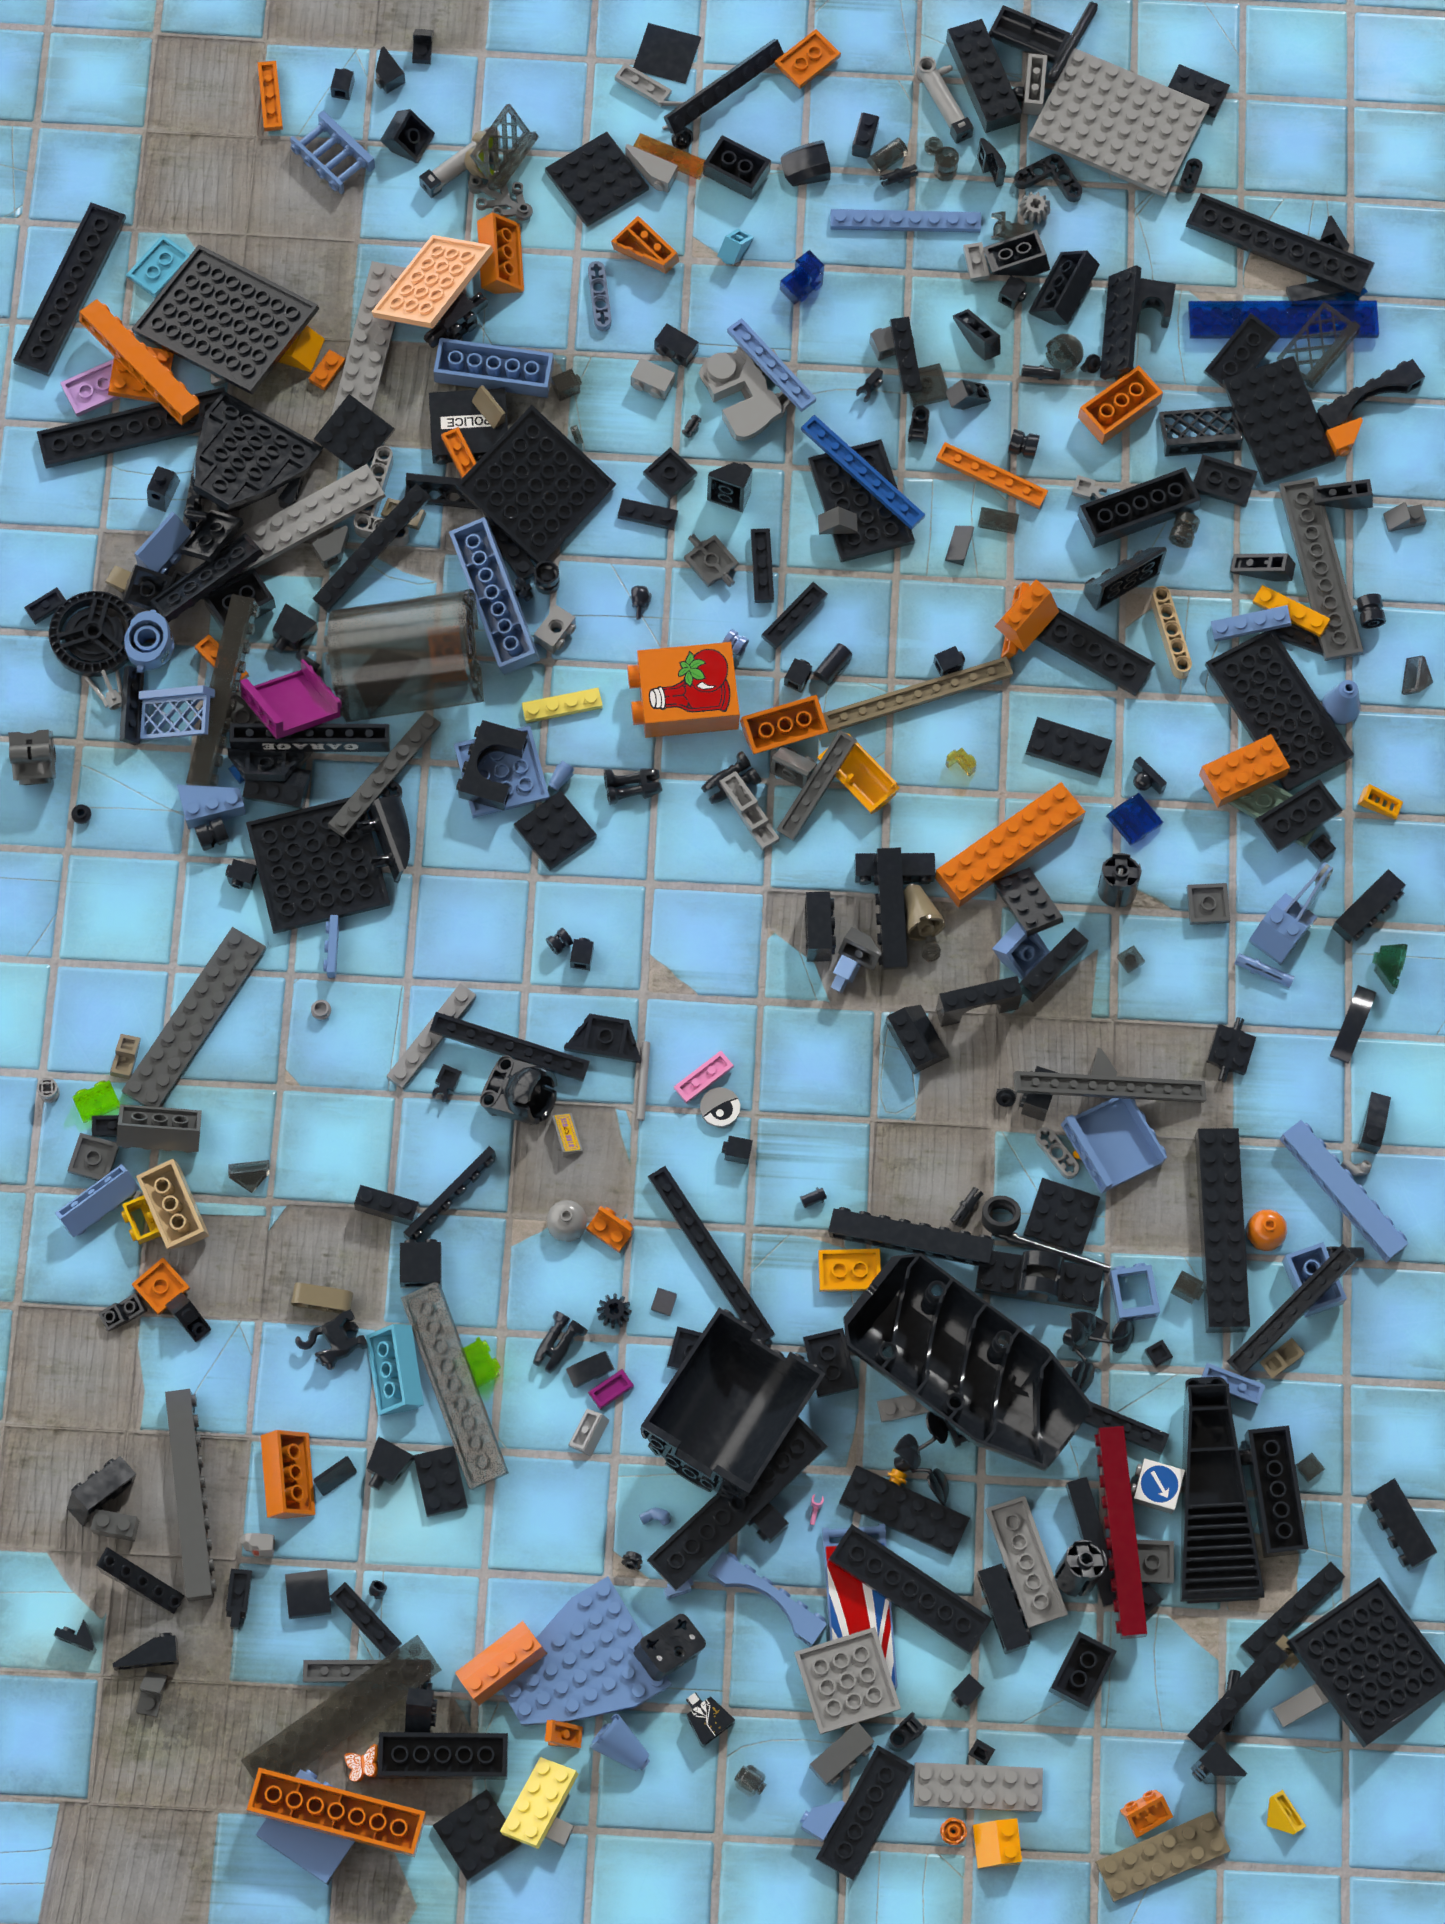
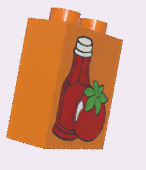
M731 642L637 650V665H627L629 689L640 688L641 701L631 702L633 725L644 724L645 738L739 729L740 713Z

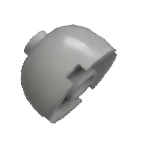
M562 1200L550 1208L547 1214V1228L555 1239L571 1242L584 1234L587 1226V1216L584 1209L577 1202Z

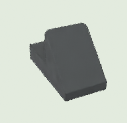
M1406 502L1383 514L1388 532L1425 525L1427 522L1422 504L1407 507Z
M146 1672L140 1685L141 1694L136 1709L137 1714L158 1718L168 1675Z

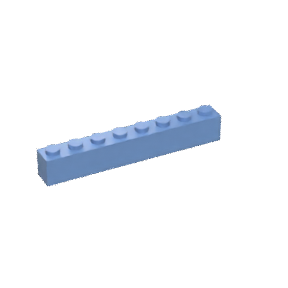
M1300 1120L1282 1134L1280 1141L1386 1263L1408 1245L1406 1236L1401 1231L1395 1229L1392 1220L1387 1215L1384 1216L1380 1211L1379 1205L1374 1200H1370L1366 1195V1190L1360 1184H1356L1350 1171L1343 1169L1339 1164L1340 1161L1337 1156L1330 1154L1326 1149L1324 1141L1320 1138L1317 1139L1309 1124H1304Z

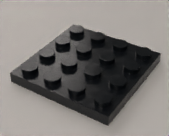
M607 131L545 168V173L586 227L649 190L647 183Z

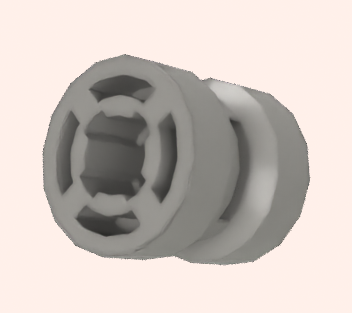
M44 1078L37 1084V1091L44 1102L52 1103L59 1098L60 1090L53 1079Z

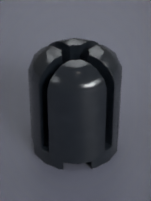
M1115 853L1103 862L1098 884V895L1108 906L1115 907L1118 890H1121L1119 908L1126 907L1136 898L1142 870L1140 863L1138 865L1135 860L1130 858L1131 855Z
M1075 1541L1067 1549L1055 1570L1058 1587L1069 1596L1076 1597L1079 1595L1081 1597L1090 1593L1107 1566V1557L1104 1551H1100L1097 1546L1091 1544L1092 1541Z

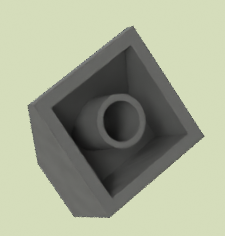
M781 747L772 757L771 773L803 788L816 768L817 763L808 756L803 757L797 754L792 748Z

